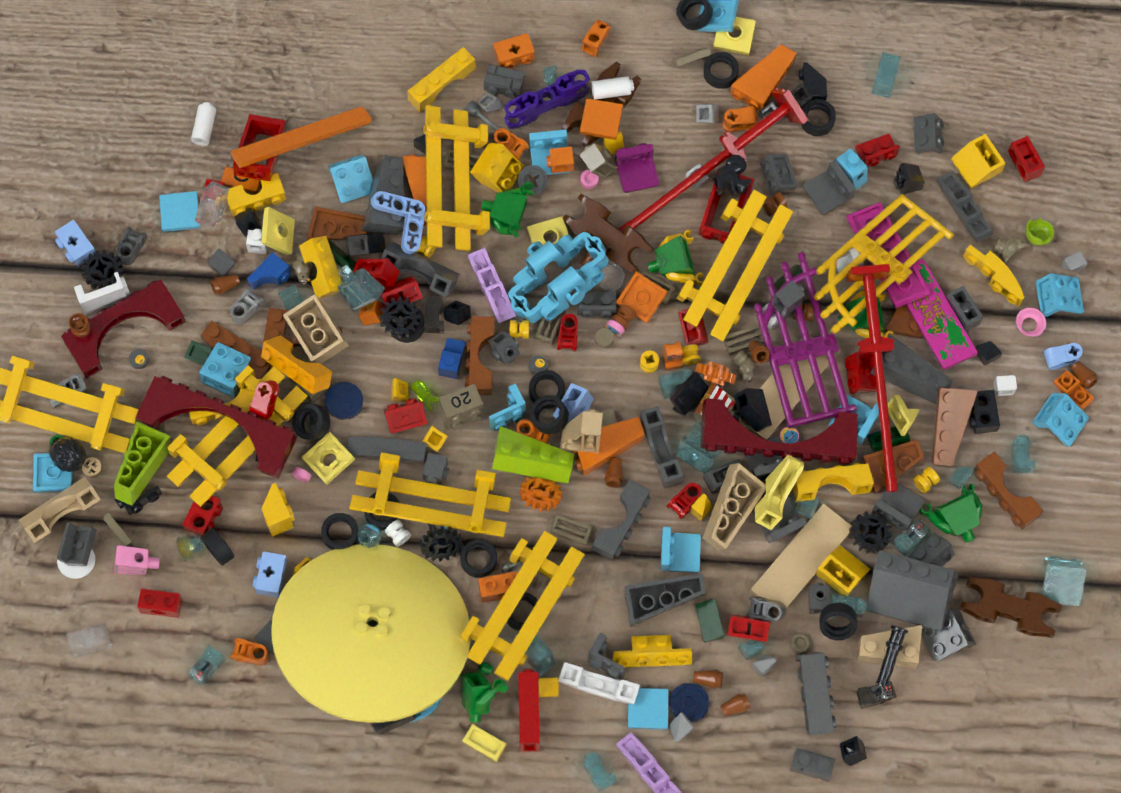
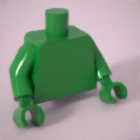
M525 182L522 187L506 190L502 193L498 192L494 202L486 199L483 200L481 210L490 212V223L499 234L519 237L518 230H522L520 223L527 205V196L525 195H534V192L530 189L535 187V185L531 182Z
M970 483V490H967L963 485V495L934 508L935 512H932V506L929 503H926L929 511H924L920 508L922 516L928 517L937 528L946 534L954 536L961 534L964 542L967 543L975 539L972 528L980 525L979 519L981 518L983 505L974 492V484Z
M482 662L478 666V672L461 673L462 705L470 715V722L474 723L481 722V715L490 712V701L496 696L495 693L497 691L505 693L508 689L505 681L496 679L492 686L483 676V673L490 675L493 670V666L486 662Z

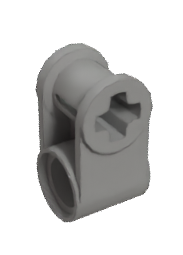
M251 288L246 289L230 308L232 321L237 325L245 324L265 302V299L255 295ZM236 312H244L241 316L235 315Z

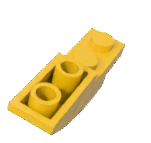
M969 245L963 255L966 262L979 268L983 275L991 277L989 285L996 293H1001L1009 303L1016 304L1019 307L1024 299V295L1017 279L1006 264L993 252L989 251L985 256L972 245Z

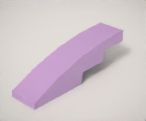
M483 248L468 254L469 262L498 324L515 317L516 314L511 307L508 295L497 275L494 265L490 261L486 249Z
M632 732L616 744L624 757L654 793H682Z

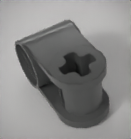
M131 227L125 230L123 238L117 247V254L123 265L134 263L145 244L146 233H138L133 231ZM125 252H130L127 256L122 255Z
M750 596V610L746 616L755 619L777 621L786 615L787 609L781 602L759 596ZM773 607L778 608L779 616H775L772 613Z

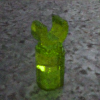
M420 379L411 384L410 388L422 402H426V407L430 412L433 411L432 406H430L431 402H436L439 406V398L432 396V392Z

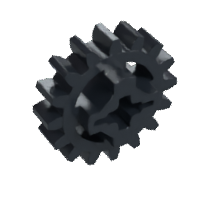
M97 250L95 256L89 254L90 260L84 259L86 266L81 267L84 272L82 273L83 279H86L87 285L91 284L92 289H95L97 286L98 289L115 284V281H117L114 275L115 272H118L119 275L124 274L121 269L123 265L122 262H119V257H114L113 252L107 255L106 250H103L102 254H99ZM101 266L104 269V276L101 272Z
M399 296L398 301L391 298V303L385 302L386 308H381L380 310L382 315H379V320H384L380 326H386L385 333L391 331V337H394L395 334H398L399 339H401L402 334L409 337V331L415 333L414 327H419L420 325L418 320H421V315H416L420 309H414L415 302L409 304V298H406L405 301H402L401 296ZM396 307L393 312H389L392 308ZM399 314L401 315L402 320L398 319ZM412 322L408 327L404 328L407 323Z
M865 511L863 516L859 514L856 517L857 520L854 519L851 522L853 526L849 528V531L853 532V534L850 536V539H855L853 545L858 544L860 546L859 551L865 548L866 554L871 550L875 554L878 552V549L882 551L885 548L884 545L890 543L888 538L892 534L888 531L892 527L886 526L888 519L882 520V514L877 517L875 516V511L870 515ZM875 529V531H874L872 534H868V535L866 536V534H867L869 531H872V530Z
M441 526L440 529L434 527V531L428 530L427 535H422L420 546L422 554H425V558L431 557L432 561L438 558L439 562H441L443 558L449 560L450 556L456 557V552H461L460 547H463L461 533H458L457 529L452 531L451 526L447 529Z

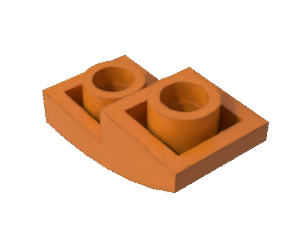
M1068 370L1053 381L1057 389L1061 393H1066L1082 410L1094 401V396L1081 386V381Z

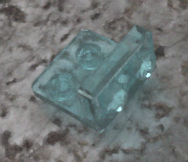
M697 421L682 438L674 455L706 474L707 471L711 470L716 458L723 450L708 452L706 449L700 448L701 421Z
M1057 556L1044 558L1043 566L1046 571L1042 595L1059 604L1079 606L1081 604L1086 575L1084 563L1078 559L1062 560V558Z

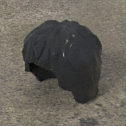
M63 437L51 443L49 456L54 466L63 472H75L80 470L81 466L85 463L86 452L82 444L73 437Z

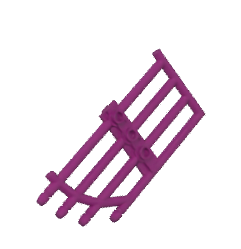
M804 252L798 253L802 273L793 278L791 271H789L788 263H781L786 282L779 290L792 280L797 284L805 279L821 336L810 339L802 309L799 306L794 312L803 341L791 342L785 318H782L771 305L775 294L778 292L772 277L766 278L771 300L765 313L762 312L760 303L754 305L765 347L770 352L769 362L788 428L832 418L838 412L852 413L857 411L855 404L849 405L835 359L834 352H839L835 334H828L825 321L820 316L822 311L819 301L814 298L816 290L811 276L817 275L816 268L809 269ZM775 311L784 345L773 348L767 325ZM827 355L841 408L830 409L815 357ZM806 359L809 361L823 412L813 415L797 363ZM790 364L805 417L793 418L779 369L781 365Z

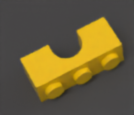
M278 173L272 175L271 181L260 180L262 189L256 195L247 194L242 184L224 190L232 216L234 217L250 208L259 211L264 209L265 206L278 205L286 200Z
M327 237L311 238L299 245L304 263L313 262L317 267V276L311 281L315 295L319 298L331 297L344 290Z

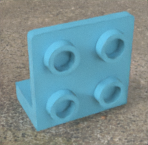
M567 130L529 133L532 165L539 166L547 175L569 173H551V167H547L546 156H549L550 149L567 147Z
M363 154L327 165L341 203L370 195L373 179L366 157Z
M1050 273L1035 281L1039 307L1044 317H1048L1058 311L1084 313L1080 284L1077 277Z
M217 342L199 372L200 382L235 398L238 393L235 378L248 366L251 357Z
M516 384L508 387L507 403L509 407L489 416L491 431H499L500 426L505 428L508 423L519 422L526 415V403Z
M1052 393L1032 423L1039 428H1049L1065 446L1070 447L1089 417L1066 393Z
M846 395L849 405L855 404L857 411L852 413L858 414L857 443L862 445L879 416L878 404L876 403L874 408H871L850 395ZM834 417L830 421L829 426L833 424Z
M663 527L660 571L698 573L700 570L701 535L671 533V527Z

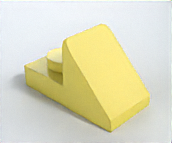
M893 395L888 403V413L901 436H905L920 410L908 409L900 395Z

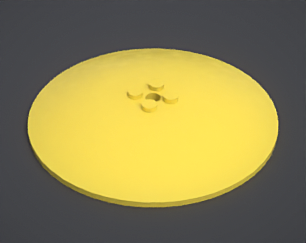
M358 544L345 549H334L308 562L293 575L282 590L274 609L271 628L272 645L277 663L283 675L298 694L312 705L331 715L356 722H389L410 717L427 709L452 688L463 671L469 653L470 639L466 642L461 639V635L470 620L464 601L457 588L432 563L412 552L397 547L379 544ZM370 620H375L378 623V625L375 627H371L367 624V622Z

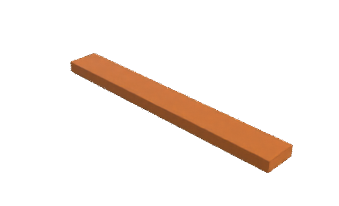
M361 106L232 150L231 156L238 167L242 168L370 124L372 118L365 108Z

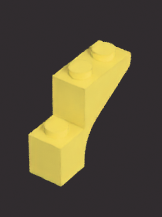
M787 455L765 479L766 495L755 506L756 523L772 530L783 518L785 501L804 468L803 462Z

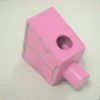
M117 545L114 574L146 575L147 568L159 569L160 557H149L148 549Z

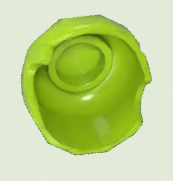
M1041 218L1032 221V219L1028 221L1025 232L1026 238L1030 243L1035 246H1042L1052 241L1054 228L1049 222Z

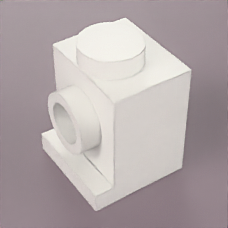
M261 229L248 230L246 240L248 252L267 254L268 246L261 244Z

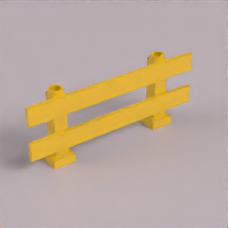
M426 105L423 132L426 134V212L424 219L427 222V246L442 248L443 225L455 227V250L470 251V229L476 230V235L482 236L490 230V212L482 211L479 215L470 214L469 142L474 143V148L482 149L488 143V125L480 124L477 128L468 127V111L456 109L453 110V125L441 123L440 107ZM441 138L454 141L455 212L442 210Z
M756 190L752 191L743 209L737 207L738 201L733 198L728 202L720 218L726 222L731 218L736 221L700 289L693 288L694 282L687 280L676 298L681 302H684L685 299L692 302L683 320L695 327L700 322L705 310L719 317L709 335L721 342L724 341L732 324L736 325L741 315L738 313L774 246L782 241L785 235L782 232L793 213L792 210L780 204L769 224L757 218L756 216L767 196ZM750 229L761 235L762 238L726 305L712 297Z
M17 356L11 357L10 363L14 364L12 371L0 368V384L8 386L4 400H0V421L10 423L11 420L73 437L90 443V448L100 451L102 447L125 453L128 449L129 438L108 432L112 418L132 424L136 423L137 419L135 417L139 409L117 403L119 396L124 397L126 389L103 383L101 391H105L104 398H100L33 378L26 374L28 369H33L35 362ZM21 391L99 413L95 428L19 406L17 404Z
M248 365L235 378V382L240 389L246 387L250 391L236 406L241 408V412L247 414L257 385L269 380L279 384L285 376L273 367L259 381L255 378L254 370ZM296 386L283 400L277 397L275 409L270 420L276 422L275 426L278 427L285 420H290L294 415V411L308 395ZM227 416L193 450L188 447L187 439L181 434L167 447L171 456L174 458L179 456L183 459L167 475V478L177 487L194 471L205 479L189 496L200 507L217 490H222L227 484V480L256 451L248 435L215 470L204 461L239 425Z
M381 452L379 461L381 474L358 470L355 485L376 488L377 491L375 499L352 495L349 508L351 510L445 527L451 526L452 528L467 530L473 533L504 537L506 522L484 519L485 508L509 512L511 498L488 494L489 490L493 491L496 473L477 470L474 483L477 491L475 492L393 477V473H398L400 456ZM389 491L470 505L473 506L472 516L391 502L387 501Z
M546 531L543 532L533 550L526 547L528 541L523 538L520 539L509 559L514 564L518 560L524 563L486 626L483 628L478 625L480 619L472 616L461 635V639L466 642L470 638L476 641L469 651L467 658L481 665L489 650L503 657L494 673L506 681L510 679L518 665L523 666L528 657L525 655V652L566 586L570 588L573 584L575 577L572 575L585 555L571 546L560 566L546 559L558 539ZM537 572H540L551 580L513 643L510 644L498 637L533 578Z

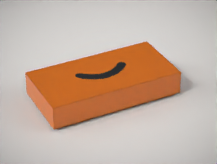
M226 166L221 182L225 183V187L232 188L242 184L245 192L257 194L261 182L258 179L234 175L233 168Z

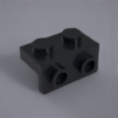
M693 372L669 398L674 405L673 410L676 413L685 416L707 392L709 387L699 373Z

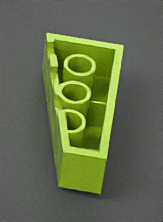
M139 422L135 424V430L133 435H131L130 444L125 452L123 463L120 466L114 483L115 499L132 506L169 454L167 447L171 444V437Z
M500 426L492 469L568 484L574 454Z

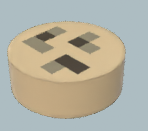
M90 457L85 460L82 470L87 477L94 478L102 472V465L97 458Z

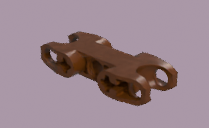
M616 61L604 70L596 81L616 78L621 64ZM638 76L632 78L634 91H631V95L596 100L623 104V108H625L632 100L641 82V78ZM578 101L570 110L562 130H567V133H569L573 128L581 127L585 108L583 102ZM585 135L582 146L586 147L600 137Z
M580 194L578 199L586 207L585 216L580 220H576L565 214L562 219L577 235L587 232L592 237L600 238L604 244L610 247L606 255L616 265L634 274L636 271L638 272L639 269L631 261L632 251L640 247L652 253L654 248L642 234L631 226L627 225L622 232L607 220L612 213L608 208Z
M974 577L967 579L966 585L979 592L981 601L978 603L962 602L959 610L987 623H995L997 616L1018 622L1016 630L1029 636L1054 637L1056 630L1042 622L1041 614L1043 612L1059 613L1062 609L1061 604L1049 599L1045 595L1034 592H1026L1024 599L1003 593L1005 585L992 579Z

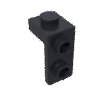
M155 486L139 497L133 506L118 499L114 500L120 509L124 507L127 513L131 515L139 513L144 508L143 506L149 502L153 503L158 500L162 492L158 486Z

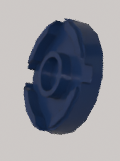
M340 382L329 388L325 397L327 411L331 416L339 420L354 418L363 408L362 392L356 385L350 382Z
M683 683L676 687L671 694L670 710L675 717L683 712L691 723L697 722L708 711V695L698 684Z

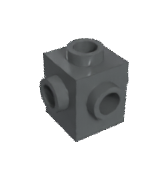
M505 331L500 332L488 341L493 350L491 354L496 361L500 360L507 364L514 361L521 354L517 348L519 347L517 340Z

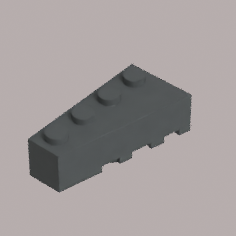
M385 155L376 166L372 183L373 187L369 195L368 208L365 212V220L361 231L397 235L404 228V217L376 210L371 205L372 196L379 191L404 197L403 158ZM381 197L376 199L379 201V204H382L384 202L381 201ZM394 201V207L401 210V202Z
M888 334L887 338L894 339V349L891 352L882 353L885 381L937 405L938 388H950L953 380L891 334ZM873 366L870 374L875 376Z
M703 574L624 586L630 627L704 596L706 591Z
M823 652L795 655L796 662L800 661L801 666L797 672L800 682L803 683L801 698L803 703H806L803 711L807 735L833 733V728H836L835 716L831 715V708L834 707L833 697L829 696L828 688H831L830 676L826 674V668H829L828 657L824 656Z

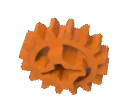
M710 361L707 362V365L697 363L695 372L703 375V380L720 386H724L726 382L734 384L737 376L729 373L728 367Z
M526 477L525 482L521 484L519 495L522 496L521 501H526L525 506L531 505L533 511L538 508L539 512H542L543 509L549 512L550 508L556 509L557 504H560L562 496L561 486L555 485L556 481Z

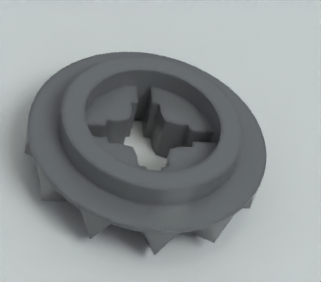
M535 165L522 169L518 176L519 187H522L525 182L530 180L528 173L532 177L539 175L536 180L539 187L535 185L530 190L534 192V195L542 193L548 183L546 172Z

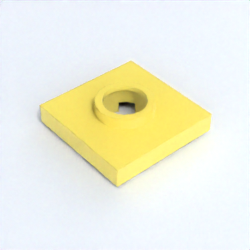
M736 17L733 29H740L741 35L733 38L728 32H716L713 49L749 56L756 20Z
M270 207L264 208L261 244L285 255H291L295 219ZM279 226H282L283 228L281 234L279 233Z
M563 216L527 226L531 243L540 241L544 245L546 241L543 236L547 233H556L557 240L552 244H555L565 235H569L565 222L562 219Z
M331 432L327 433L301 457L326 485L355 460L354 456ZM328 454H334L336 460L329 464L330 466H325L323 463L324 457Z

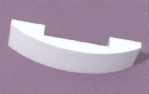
M564 662L558 680L583 692L628 704L635 703L640 688L639 684L622 679L619 681L589 672L582 667Z

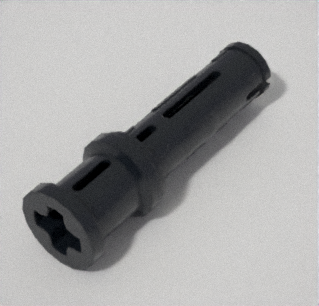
M891 625L889 641H886V654L876 681L877 684L887 687L889 686L897 655L903 649L902 643L905 634L908 633V630Z

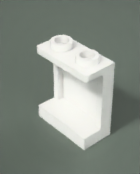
M118 272L114 273L117 283L85 294L81 284L74 287L86 317L103 309L111 308L119 300L127 299V295L130 292L124 277H119Z

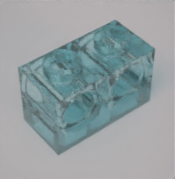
M882 53L872 94L890 98L900 56Z

